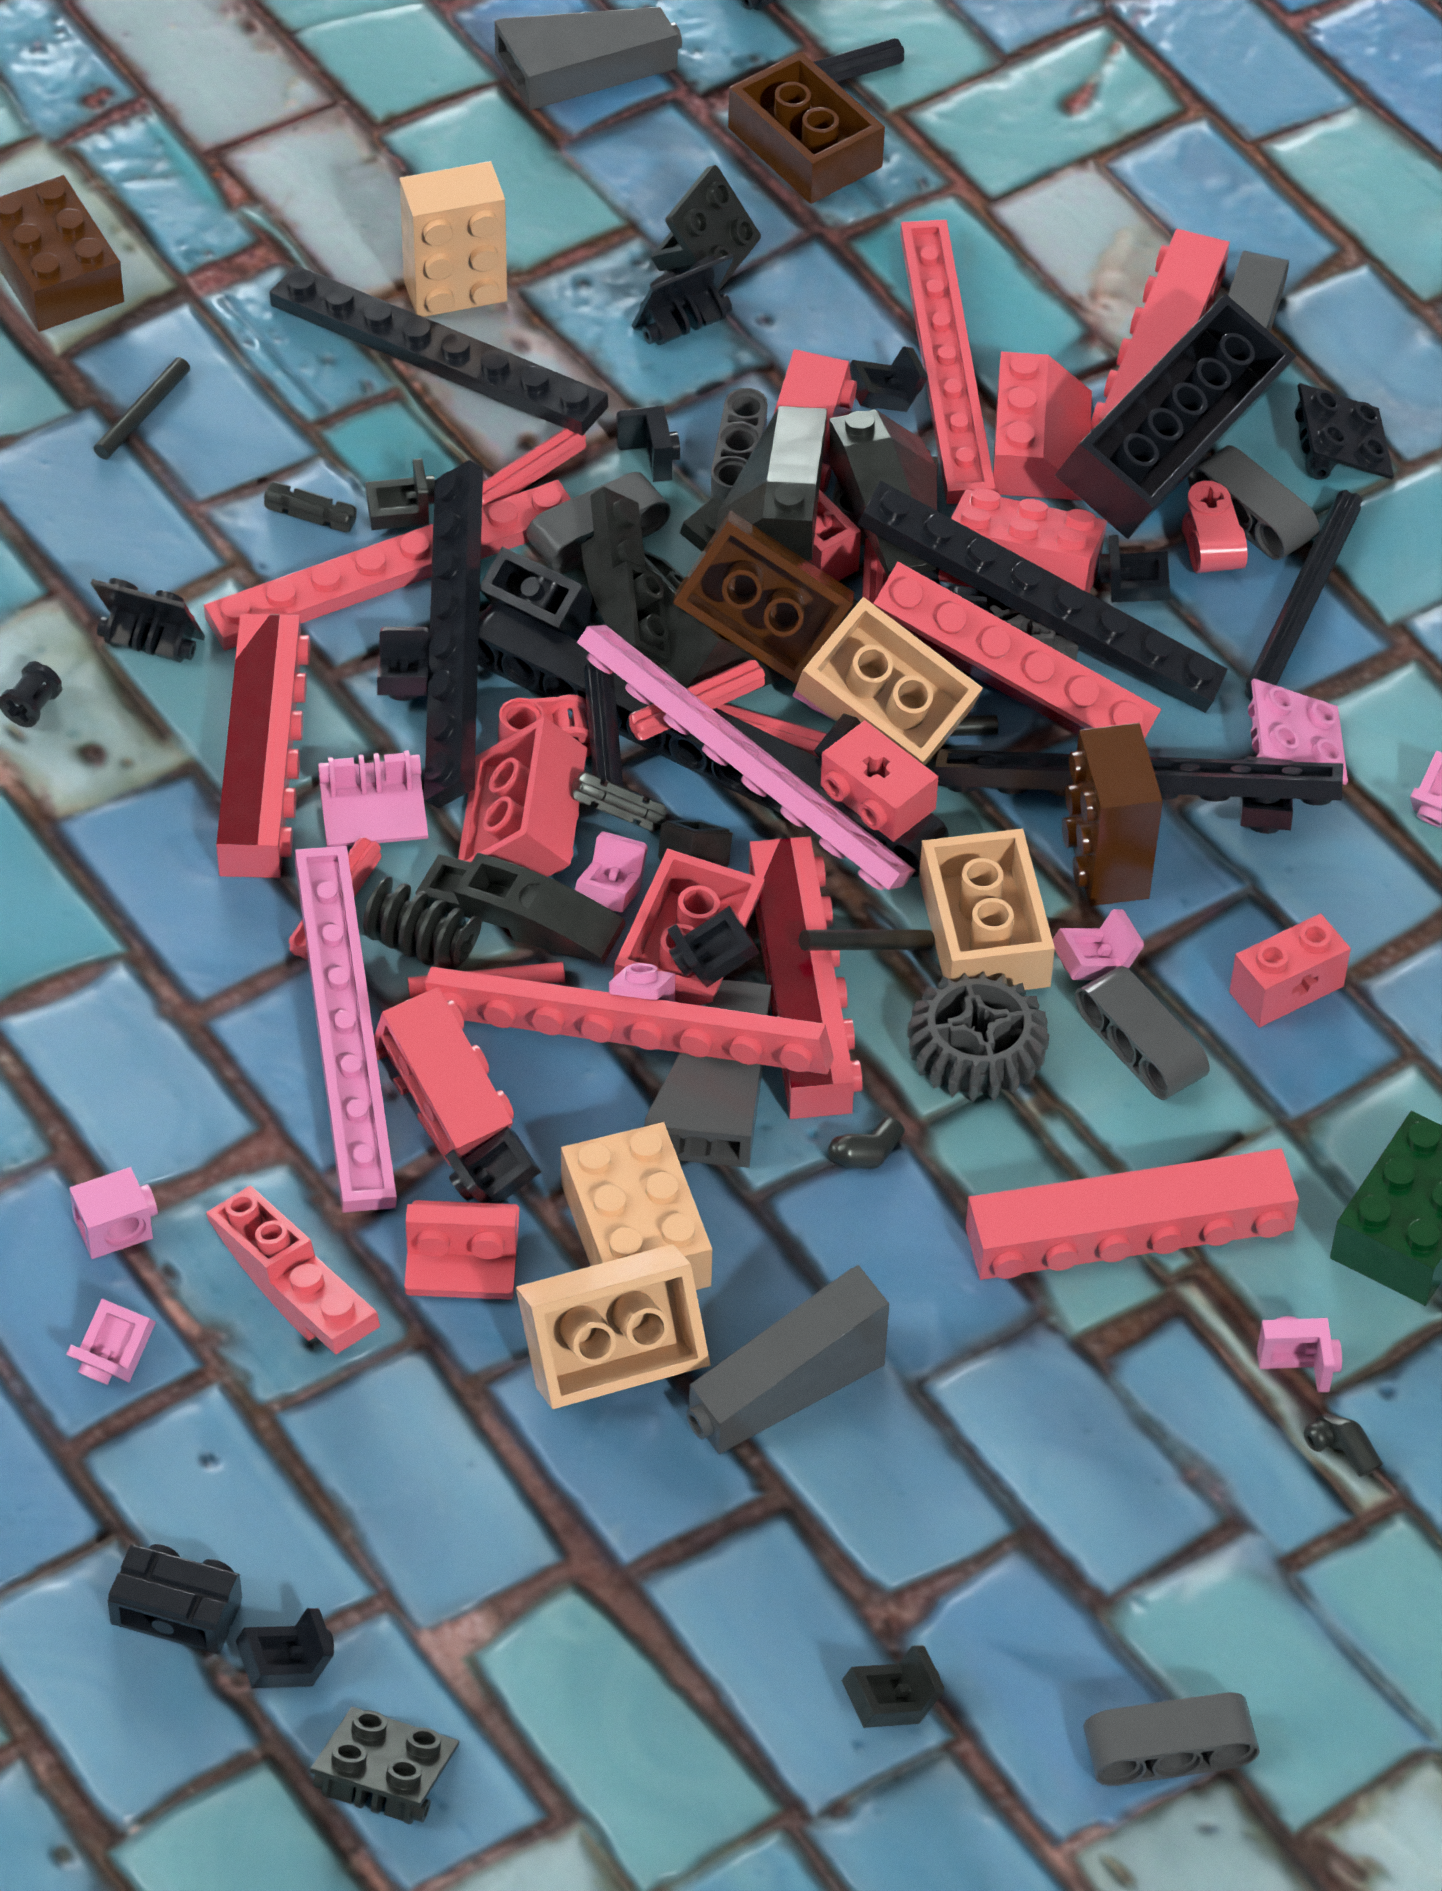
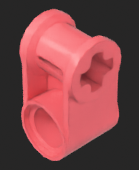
M1214 481L1195 483L1188 492L1187 504L1189 511L1182 520V532L1189 549L1193 571L1198 574L1245 568L1248 557L1247 541L1244 530L1239 525L1229 491L1222 484Z
M569 694L549 698L510 699L500 708L498 743L545 716L587 747L586 758L591 755L587 725V702L585 698ZM568 709H571L573 712L572 718L570 719L568 716Z

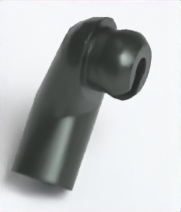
M888 1116L884 1117L872 1134H846L835 1137L829 1144V1157L833 1163L843 1165L846 1168H878L884 1163L904 1135L905 1129L898 1120Z
M1324 1414L1317 1416L1315 1422L1307 1424L1304 1429V1439L1312 1450L1321 1452L1326 1447L1344 1451L1359 1478L1383 1465L1365 1431L1354 1420Z

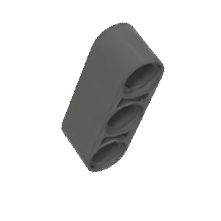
M1243 250L1228 296L1270 332L1285 287L1289 260Z
M739 388L729 393L725 399L711 468L710 499L715 495L724 502L767 428V398L756 389Z
M1232 445L1225 446L1200 462L1188 475L1190 488L1195 483L1201 481H1214L1226 487L1231 495L1239 525L1243 528L1246 539L1273 560L1284 558L1316 537L1319 533V523L1313 510L1256 462Z
M632 472L540 513L531 521L526 535L529 542L555 572L566 573L584 565L581 544L594 537L590 501L592 493L604 486L638 502L642 538L655 533L666 524L671 514L670 505L641 472Z
M1118 966L1076 990L1075 1002L1085 1022L1158 1099L1165 1100L1208 1075L1210 1071L1209 1061L1201 1045L1127 967Z
M1235 1692L1109 1709L1092 1715L1083 1725L1096 1781L1107 1786H1120L1234 1769L1251 1763L1260 1753L1246 1697Z

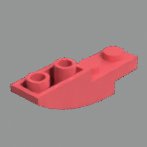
M251 1185L206 1212L209 1222L240 1266L287 1321L308 1341L317 1337L336 1355L380 1327L377 1311L314 1254L311 1239Z

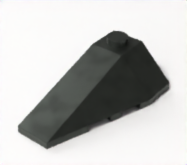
M778 407L720 507L716 531L731 510L805 560H812L827 409Z
M876 409L855 411L848 415L829 418L830 466L858 520L880 480L937 511V466L921 438ZM863 528L888 577L897 562L918 573L936 570L935 566Z
M644 550L646 570L662 578L671 661L664 665L678 679V683L688 688L748 660H756L760 667L763 668L765 673V684L763 687L784 679L783 675L673 604L675 592L685 577L663 558Z

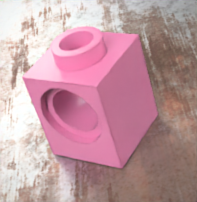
M131 1167L69 1187L74 1221L91 1259L153 1239L151 1217L158 1215L157 1205L149 1185L139 1186Z

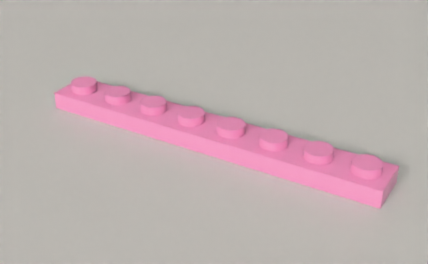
M607 625L587 626L577 643L589 652L587 659L591 664L607 674L614 672L627 682L625 686L626 691L640 702L648 705L651 702L666 713L663 719L669 726L684 735L693 734L704 743L702 750L708 757L723 766H727L728 763L743 774L741 781L747 788L760 796L766 797L767 794L782 805L780 812L786 819L802 828H805L807 825L821 836L819 843L825 850L840 859H844L846 856L861 869L858 871V874L868 884L879 890L884 888L891 890L905 886L915 872V869Z
M347 846L296 849L295 866L342 1213L396 1208L397 1196Z

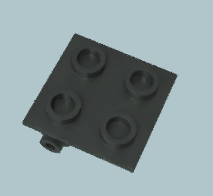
M351 1707L310 1768V1773L315 1774L313 1787L322 1790L323 1797L333 1798L348 1804H352L354 1801V1806L360 1809L364 1807L371 1792L373 1793L371 1802L372 1813L379 1814L386 1800L384 1815L404 1821V1823L409 1825L414 1820L424 1822L431 1804V1800L426 1799L459 1746V1740L440 1735L429 1728H418L387 1718L376 1711Z

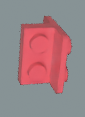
M415 1200L412 1204H407L405 1293L409 1296L512 1299L515 1283L519 1206L516 1204Z

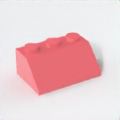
M1001 351L993 459L995 492L1000 495L1082 500L1060 481L1055 474L1078 444L1090 433L1092 391L1047 354Z
M544 716L476 755L474 790L468 794L458 859L472 862L475 855L481 853L522 866L546 877L559 873L569 866L574 853L573 844L576 823L579 817V801L571 797V790L574 779L577 778L580 772H584L587 747Z
M667 849L615 961L613 978L628 965L635 963L652 964L657 967V971L675 973V1002L699 1006L713 1002L724 977L709 987H706L694 972L686 977L669 952L676 944L667 929L677 924L687 934L728 906L734 910L746 928L764 887L765 879Z

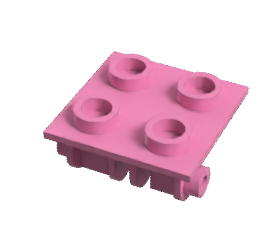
M1253 679L1251 681L1253 698L1248 706V715L1252 718L1253 726L1250 732L1253 739L1252 748L1258 754L1256 757L1285 759L1294 762L1343 763V784L1346 785L1348 777L1338 706Z
M405 750L404 753L384 755L383 762H380L379 753H373L374 762L365 763L363 754L358 755L359 764H354V758L333 759V757H328V763H318L327 847L353 846L362 837L377 843L428 839L421 782L420 755H410L409 750Z

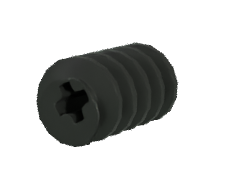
M386 877L382 880L367 901L363 918L364 934L371 940L382 939V943L390 949H397L399 947L402 954L407 957H415L417 955V959L424 965L435 964V967L456 970L468 958L477 942L481 931V918L473 916L465 926H462L464 920L462 909L454 908L447 918H444L447 906L445 901L441 899L436 900L427 910L429 896L426 892H418L410 902L411 887L409 884L402 883L396 888L394 893H391L393 887L392 877Z

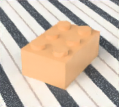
M483 162L399 178L403 276L415 314L426 317L506 302L505 197L492 162Z
M862 597L803 669L795 688L797 692L835 721H838L843 713L857 717L861 723L864 720L924 766L930 762L971 711L983 689L864 597Z
M1023 828L922 840L919 882L931 930L934 934V942L943 976L953 982H957L964 973L971 979L978 978L984 971L988 979L995 981L1005 974L1008 981L1007 986L1009 987L1023 983L1024 990L1051 987L1055 947Z
M664 1122L561 1147V1185L591 1266L674 1244L691 1263L696 1290L711 1286L712 1247Z
M674 1244L516 1287L536 1388L552 1410L711 1366L691 1263Z

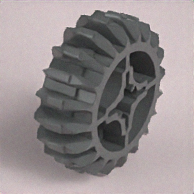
M984 971L978 978L971 979L964 973L957 982H953L943 976L940 983H938V989L927 987L922 995V1000L916 1001L915 1006L912 1008L911 1021L908 1022L909 1053L911 1060L917 1061L916 1067L918 1068L919 1075H930L933 1089L945 1084L948 1085L951 1098L958 1092L964 1091L968 1092L972 1102H974L979 1093H987L995 1101L1000 1089L1014 1096L1019 1088V1083L1030 1085L1035 1071L1041 1070V1066L1045 1062V1050L1049 1046L1048 1020L1046 1012L1039 1010L1040 1005L1037 996H1025L1026 991L1024 990L1023 983L1012 987L1007 986L1008 981L1005 974L996 981L988 979Z

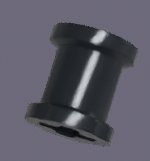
M37 661L28 662L21 671L22 678L13 689L5 690L0 696V709L3 714L13 723L26 728L33 727L39 721L40 710L48 700L56 699L63 690L61 686L62 681L57 673L49 666Z

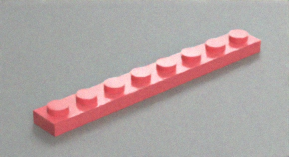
M947 220L901 222L900 238L922 365L928 376L926 388L946 503L958 504L966 489L972 491L975 489H990L995 491V483Z
M555 480L482 506L481 559L499 553L502 546L511 549L528 543L529 540L526 533L531 521L540 513L571 499L560 481ZM433 524L204 604L205 619L225 651L237 647L240 613L300 615L301 624L432 577Z
M431 967L424 981L427 991L439 986L446 1001L453 1000L456 1003L464 1021L491 1024L499 1028L525 1029L542 1032L547 1035L585 1038L599 1043L612 1042L638 1046L646 1050L659 1049L686 1053L694 1057L706 1056L733 1060L747 1065L760 1064L787 1068L795 1072L807 1071L828 1074L834 1059L826 1024L658 999L650 1000L612 995L609 992L438 967Z

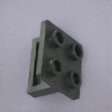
M717 165L709 166L704 170L665 218V222L671 232L650 258L660 272L674 268L686 270L705 257L715 256L717 260L732 253L734 259L717 289L719 291L761 239L760 232Z

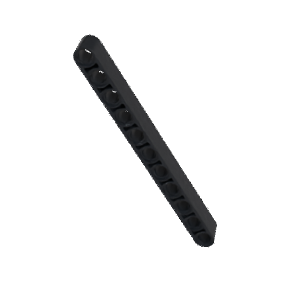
M492 603L479 616L478 666L543 698L569 694L578 695L586 699L584 666L586 663H589L587 659L589 652L577 643L578 640L501 603ZM614 673L618 731L620 736L781 814V804L768 794L766 797H763L747 788L741 781L743 774L729 763L727 766H723L708 757L702 750L704 743L693 734L684 735L671 728L644 741L638 740L629 727V716L631 713L649 705L640 702L630 695L625 689L627 682ZM718 708L713 709L915 869L911 877L919 876L922 840L949 837L945 824L937 816L930 813L893 842L879 830H873L868 827L857 813L841 801L833 800L825 792L824 788L820 786L822 759Z

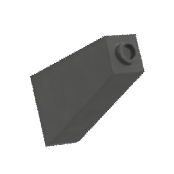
M661 7L513 17L494 21L495 55L529 111L677 69L678 49L682 48V37L675 22L670 23Z
M722 980L714 1001L707 1003L705 1006L770 1016L771 985L754 983L748 980ZM680 1053L645 1117L644 1127L664 1122L679 1161L750 1168L763 1065H747L733 1060L706 1056L694 1057L686 1053Z
M859 1265L849 1269L690 1384L689 1409L686 1410V1417L691 1429L699 1439L707 1438L717 1453L721 1454L884 1366L889 1302Z

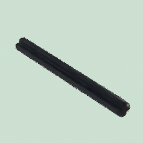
M1346 489L1337 494L1246 682L1245 695L1248 699L1252 700L1253 698L1251 685L1253 679L1277 685L1361 510L1362 498L1358 493H1351Z

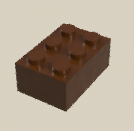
M799 52L729 87L728 128L810 204L883 167L885 126L803 52Z
M64 175L0 196V271L38 332L124 302L120 260Z
M730 510L677 588L673 604L797 685L803 669L834 633L853 605L854 592Z
M1140 723L1079 730L1077 751L1070 752L1069 754L1070 773L1073 784L1066 785L1065 789L1069 817L1062 818V835L1065 847H1073L1076 856L1073 857V875L1076 886L1085 888L1089 906L1149 899L1163 800Z

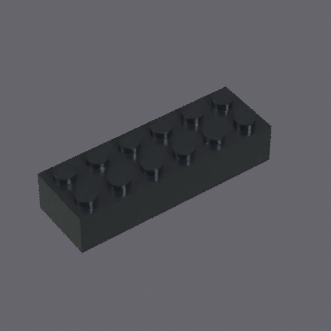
M1225 293L1078 444L1055 476L1125 538L1129 539L1264 396L1297 355Z

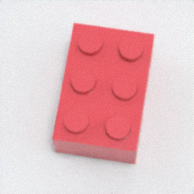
M990 489L965 490L951 519L1090 593L1099 572V554H1102L1107 527L1105 519L1096 518L1093 513L1082 509L1064 511L1050 508L1046 503L1036 499L1018 501L1004 498L999 493ZM939 569V581L974 588Z

